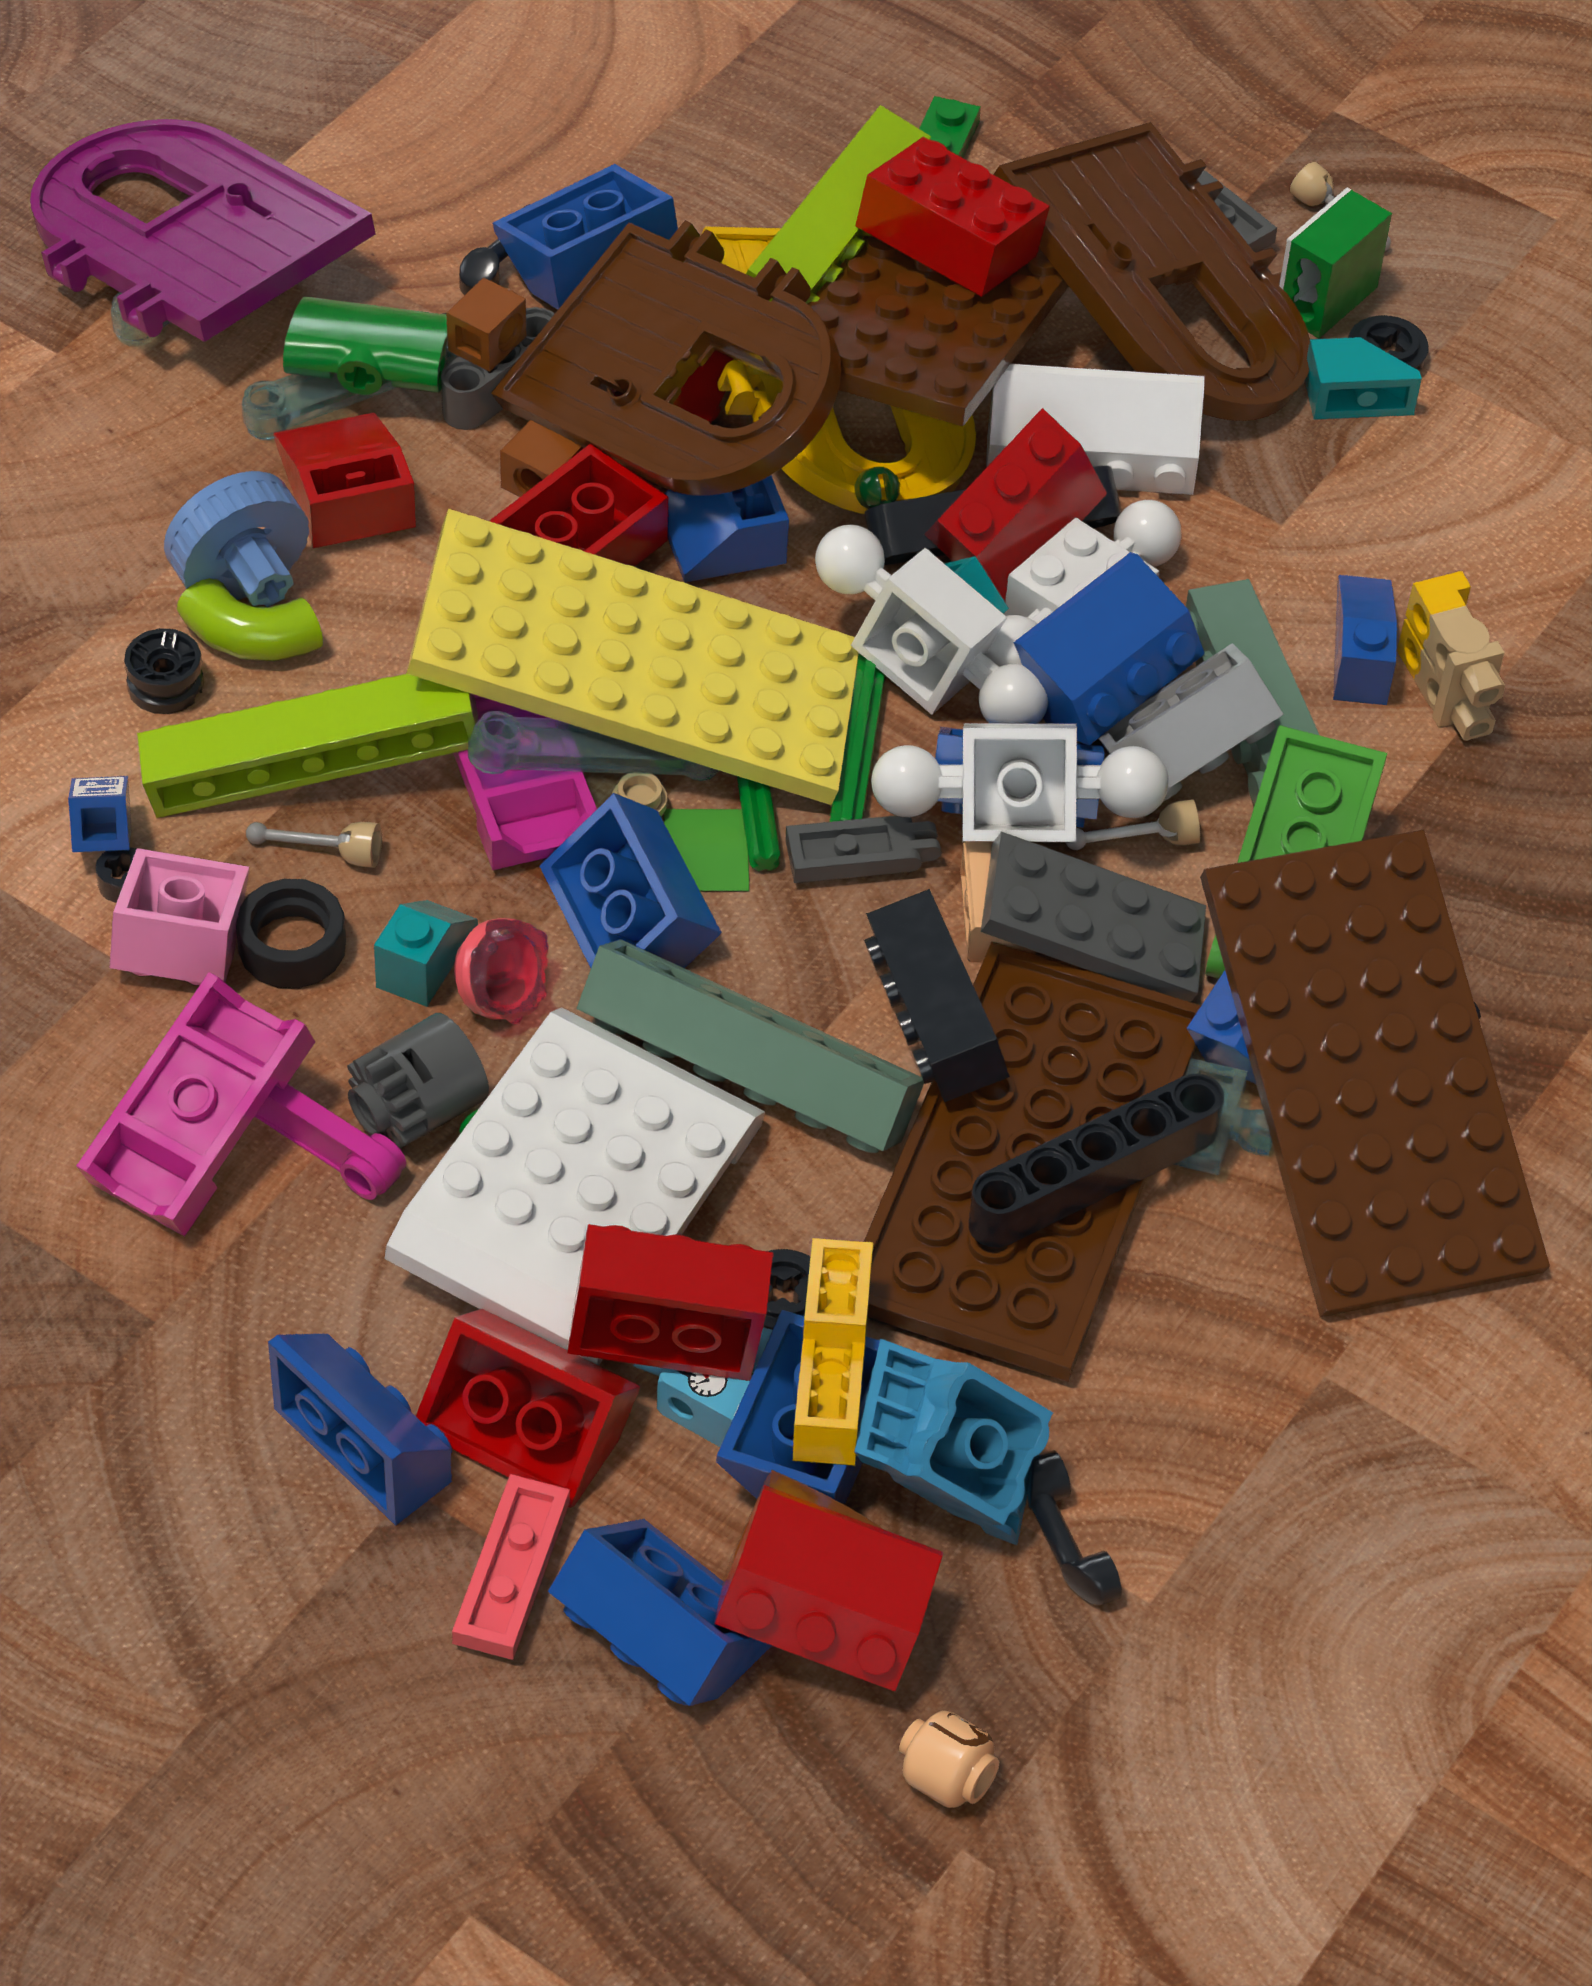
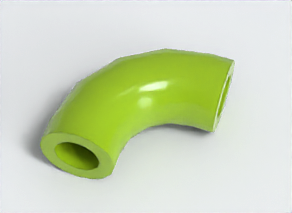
M208 578L189 586L178 600L177 611L180 617L208 646L239 659L278 661L307 654L323 646V635L318 619L310 604L302 597L272 607L250 606L233 597L221 581Z

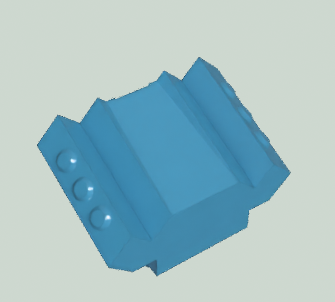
M880 1338L875 1364L872 1369L869 1391L866 1395L863 1417L860 1421L855 1453L862 1463L888 1472L895 1482L952 1515L980 1525L988 1535L1017 1545L1028 1495L1031 1463L1033 1458L1039 1455L1047 1445L1049 1439L1048 1423L1053 1412L971 1363L935 1359Z

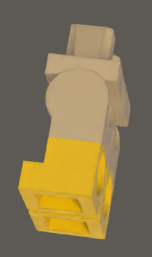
M1458 571L1413 583L1405 614L1407 619H1404L1397 652L1427 703L1433 709L1432 717L1438 728L1454 724L1462 739L1467 741L1489 735L1493 732L1496 720L1489 708L1491 704H1495L1502 698L1505 684L1499 675L1504 651L1498 641L1489 643L1490 635L1488 629L1482 622L1472 617L1466 606L1471 586L1463 571Z

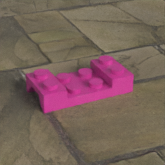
M474 695L483 746L453 754L475 809L477 831L491 868L496 870L548 858L597 810L563 722Z
M208 972L78 1162L77 1168L92 1185L185 1237L217 1189L212 1180L273 1088L276 1086L284 1090L315 1044V1040L304 1023L296 1019L283 1021L246 1001L218 976Z

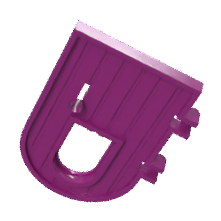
M157 119L137 121L111 127L89 135L70 145L49 161L38 174L30 196L31 210L38 234L48 247L41 252L48 276L74 292L84 289L87 277L90 275L96 277L122 293L117 296V301L123 321L153 338L160 334L163 322L168 320L196 338L206 342L376 235L372 213L215 127L186 120ZM130 172H141L157 177L190 197L183 200L180 205L170 208L146 224L92 193L99 184L113 176Z

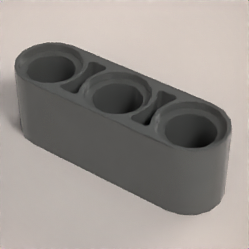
M539 307L527 308V337L490 372L461 357H457L442 370V414L444 420L450 426L463 430L474 429L483 425L503 410L491 392L554 316L552 311Z

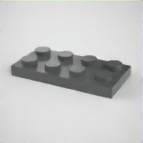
M1001 831L993 842L981 932L1092 972L1191 1002L1198 994L1206 905Z

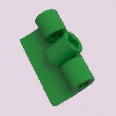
M303 297L296 307L287 331L283 353V369L287 374L332 379L334 374L337 373L339 383L348 391L359 395H370L377 392L382 386L383 379L391 380V385L395 388L440 393L441 374L446 366L447 316L446 314Z

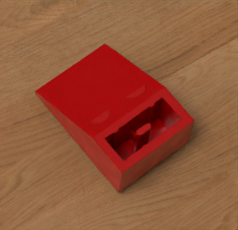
M375 412L273 433L274 441L294 497L308 518V527L310 528L308 536L313 549L416 527L413 478L400 445Z

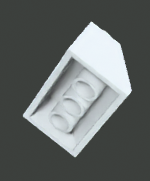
M1010 364L992 388L987 434L986 468L1043 408L1082 445L1093 467H1112L1117 490L1193 495L1199 461L1204 376Z

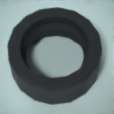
M284 878L263 884L247 895L240 906L236 922L238 953L244 968L258 981L277 988L299 989L313 985L335 972L345 956V914L338 898L322 885L306 879ZM284 917H304L317 922L325 929V934L321 939L309 947L298 950H278L265 945L257 937L259 931L267 924Z

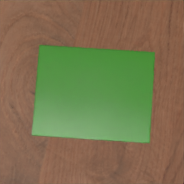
M742 809L665 810L664 824L700 891H749L748 849Z

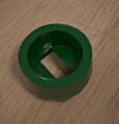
M873 467L866 469L858 476L855 482V495L863 507L870 509L878 505L895 502L900 494L901 484L897 475L885 467ZM879 474L883 476L884 487L886 493L885 501H881L882 495L881 485L878 478Z

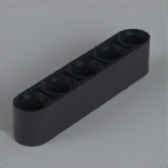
M1111 466L1093 467L1107 492L1106 496L1082 520V522L1093 529L1116 523L1118 516L1122 512ZM966 489L890 502L866 510L864 514L867 528L878 538L884 550V565L908 562L924 548L936 557L945 555L924 534Z
M1189 1074L1180 1077L984 1172L976 1178L972 1187L969 1213V1231L972 1237L980 1244L988 1247L1000 1248L1010 1245L1208 1148L1215 1142L1219 1132L1224 1105V1091L1221 1085L1212 1077L1204 1074Z

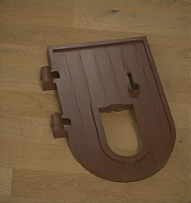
M1149 122L998 166L993 175L1013 186L1026 189L1033 197L1050 205L1039 249L1136 372L1204 376L1202 414L1224 420L1250 421L1268 417L1281 410L1295 395L1309 372L1307 353L1310 338L1306 325L1294 302L1279 286L1282 272L1272 274L1268 269L1277 253L1273 248L1255 253L1214 202L1223 190V185L1219 181L1205 185L1198 181V178L1207 166L1202 159L1184 164L1155 126ZM1192 282L1244 348L1249 357L1250 367L1233 369L1213 359L1195 341L1194 336L1157 291L1158 288H1161L1162 285L1173 283L1178 286Z
M685 220L668 240L632 223H628L491 394L503 409L527 421L532 420L582 445V448L592 444L631 472L661 487L686 495H716L745 488L769 477L792 461L807 447L824 425L835 403L841 379V360L838 347L830 331L815 310L806 303L810 297L811 288L800 270L792 267L786 274L780 263L770 258L757 276L753 278L721 263L724 258V249L713 232L707 229L700 236L693 224ZM715 350L783 382L782 392H778L772 407L758 417V421L740 428H724L718 425H711L709 421L673 403L682 393L681 388L686 383L688 377L699 366L702 367ZM602 383L623 393V395L615 397L609 388H607L606 392L598 387Z

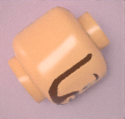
M939 1711L926 1721L916 1719L908 1727L900 1742L899 1751L905 1755L902 1771L906 1782L948 1808L959 1807L966 1801L971 1804L978 1802L990 1788L999 1769L1000 1762L994 1756L995 1746L992 1737L987 1732L951 1711Z

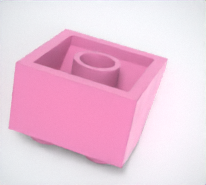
M137 848L113 911L110 968L129 971L139 976L153 975L183 980L194 985H200L208 972L225 982L235 953L237 942L236 922L240 906L245 898L249 867Z

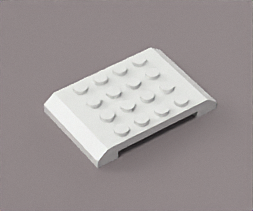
M561 1007L549 1013L405 1208L387 1243L384 1259L479 1309L495 1314L568 1350L575 1294L588 1224L604 1227L619 1225L631 1231L663 1236L682 1235L729 1164L737 1163L762 1126L765 1111ZM580 1356L596 1365H600V1363L603 1360L599 1358Z

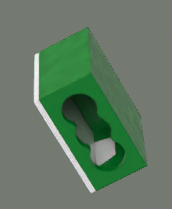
M1348 187L1287 238L1279 286L1294 302L1303 318L1308 333L1318 339L1377 289L1392 213Z

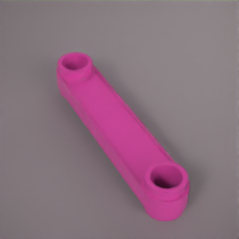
M289 1084L286 1085L284 1090L275 1086L254 1116L339 1171L350 1189L365 1199L373 1200L379 1194L385 1193L400 1178L401 1172L406 1168L407 1163L404 1154L388 1137L377 1133L369 1137Z

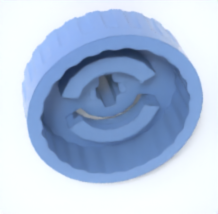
M261 471L241 472L224 477L208 485L181 507L167 529L164 540V552L167 560L186 589L200 580L208 578L218 579L237 600L248 597L253 606L265 605L270 607L283 600L288 589L294 585L289 570L299 559L307 544L310 530L308 527L309 521L305 512L280 478L271 473Z

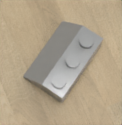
M1232 643L1156 692L1098 739L1109 755L1115 750L1127 746H1138L1155 753L1162 760L1168 773L1169 784L1166 797L1163 800L1165 801L1182 788L1181 780L1198 769L1201 774L1214 770L1229 758L1227 751L1243 740L1251 744L1267 736L1276 727L1274 720L1284 714L1249 658Z

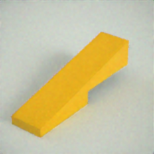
M812 1238L792 1461L855 1466V1447L858 1437L873 1254L872 1242Z

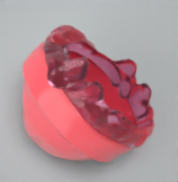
M497 918L477 925L459 947L454 963L455 983L464 1004L473 1013L492 1020L506 1019L512 1025L520 1024L524 1015H529L535 1011L540 1001L547 996L545 986V969L548 966L547 955L549 952L547 934L540 929H536L533 925L517 919Z

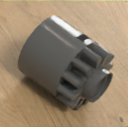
M434 1013L347 1065L350 1074L353 1076L348 1079L352 1087L348 1091V1100L358 1122L370 1135L374 1133L382 1134L393 1141L399 1148L406 1146L421 1136L427 1135L480 1104L489 1095L487 1076L476 1050L460 1027L442 1013Z

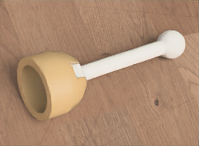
M1193 799L1172 803L1160 812L1156 822L1089 832L1076 828V842L1065 843L1070 849L1079 850L1086 843L1159 832L1164 840L1173 845L1200 843V825L1196 804Z

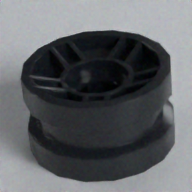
M159 628L142 633L134 638L126 648L124 664L127 673V690L131 700L138 707L154 714H172L183 711L195 704V696L203 691L204 678L201 669V651L197 642L192 637L176 629Z

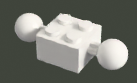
M1141 500L1130 504L1117 518L1114 527V541L1078 518H1074L1009 574L1005 602L1009 609L1004 613L1007 619L985 655L999 667L1006 664H1022L1013 642L1130 552L1138 554L1159 577V570L1154 567L1170 560L1178 550L1181 542V525L1173 510L1155 500Z
M842 525L829 531L822 538L815 556L816 569L822 581L836 592L858 594L865 591L875 600L851 646L867 660L874 663L876 668L930 714H934L971 681L980 689L979 706L988 723L1038 724L1043 719L1048 708V697L1036 676L1022 664H1006L999 667L985 655L1006 621L1007 616L929 550L924 548L893 575H890L884 569L885 556L883 547L878 538L868 529L858 525Z
M964 723L963 765H939L929 752L920 747L911 745L898 746L890 749L879 758L872 772L871 784L878 803L888 812L901 817L921 815L931 809L939 798H963V841H995L1002 831L1027 841L1076 842V799H1101L1103 804L1113 813L1126 818H1139L1152 813L1161 805L1168 791L1169 779L1162 760L1152 751L1138 746H1127L1115 750L1105 758L1101 765H1077L1076 724Z

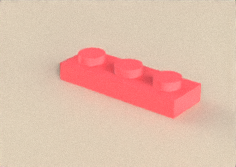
M512 1474L509 1475L454 1624L452 1644L511 1660L514 1659L570 1503V1489Z

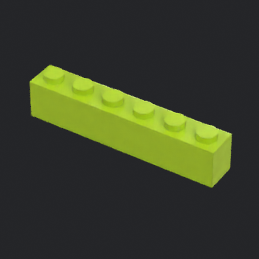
M880 105L750 266L746 274L755 278L769 259L773 258L780 263L786 274L792 267L800 270L811 288V294L806 303L818 301L820 298L816 293L826 281L834 282L844 270L839 266L845 259L851 260L859 253L865 244L862 238L865 235L872 236L855 226L867 175L923 136L929 140L931 136Z
M410 674L385 677L376 681L326 690L317 694L285 701H276L267 705L231 713H222L213 717L137 733L142 784L156 818L483 746L474 694Z

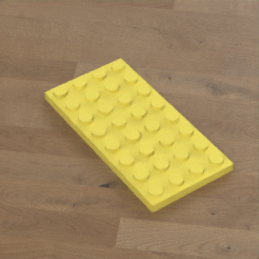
M448 509L442 525L406 674L832 805L839 790L859 652L851 646L855 637L839 631L821 627L785 614L742 602L735 598L644 571L634 566L625 565L580 549L486 521L476 516Z

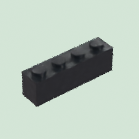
M930 889L866 913L874 935L864 939L867 951L876 971L886 968L888 973L879 977L891 1007L894 1008L902 1005L904 1011L896 1013V1017L907 1045L919 1043L921 1047L913 1051L912 1054L924 1084L935 1081L945 1103L1010 1077L997 1037Z

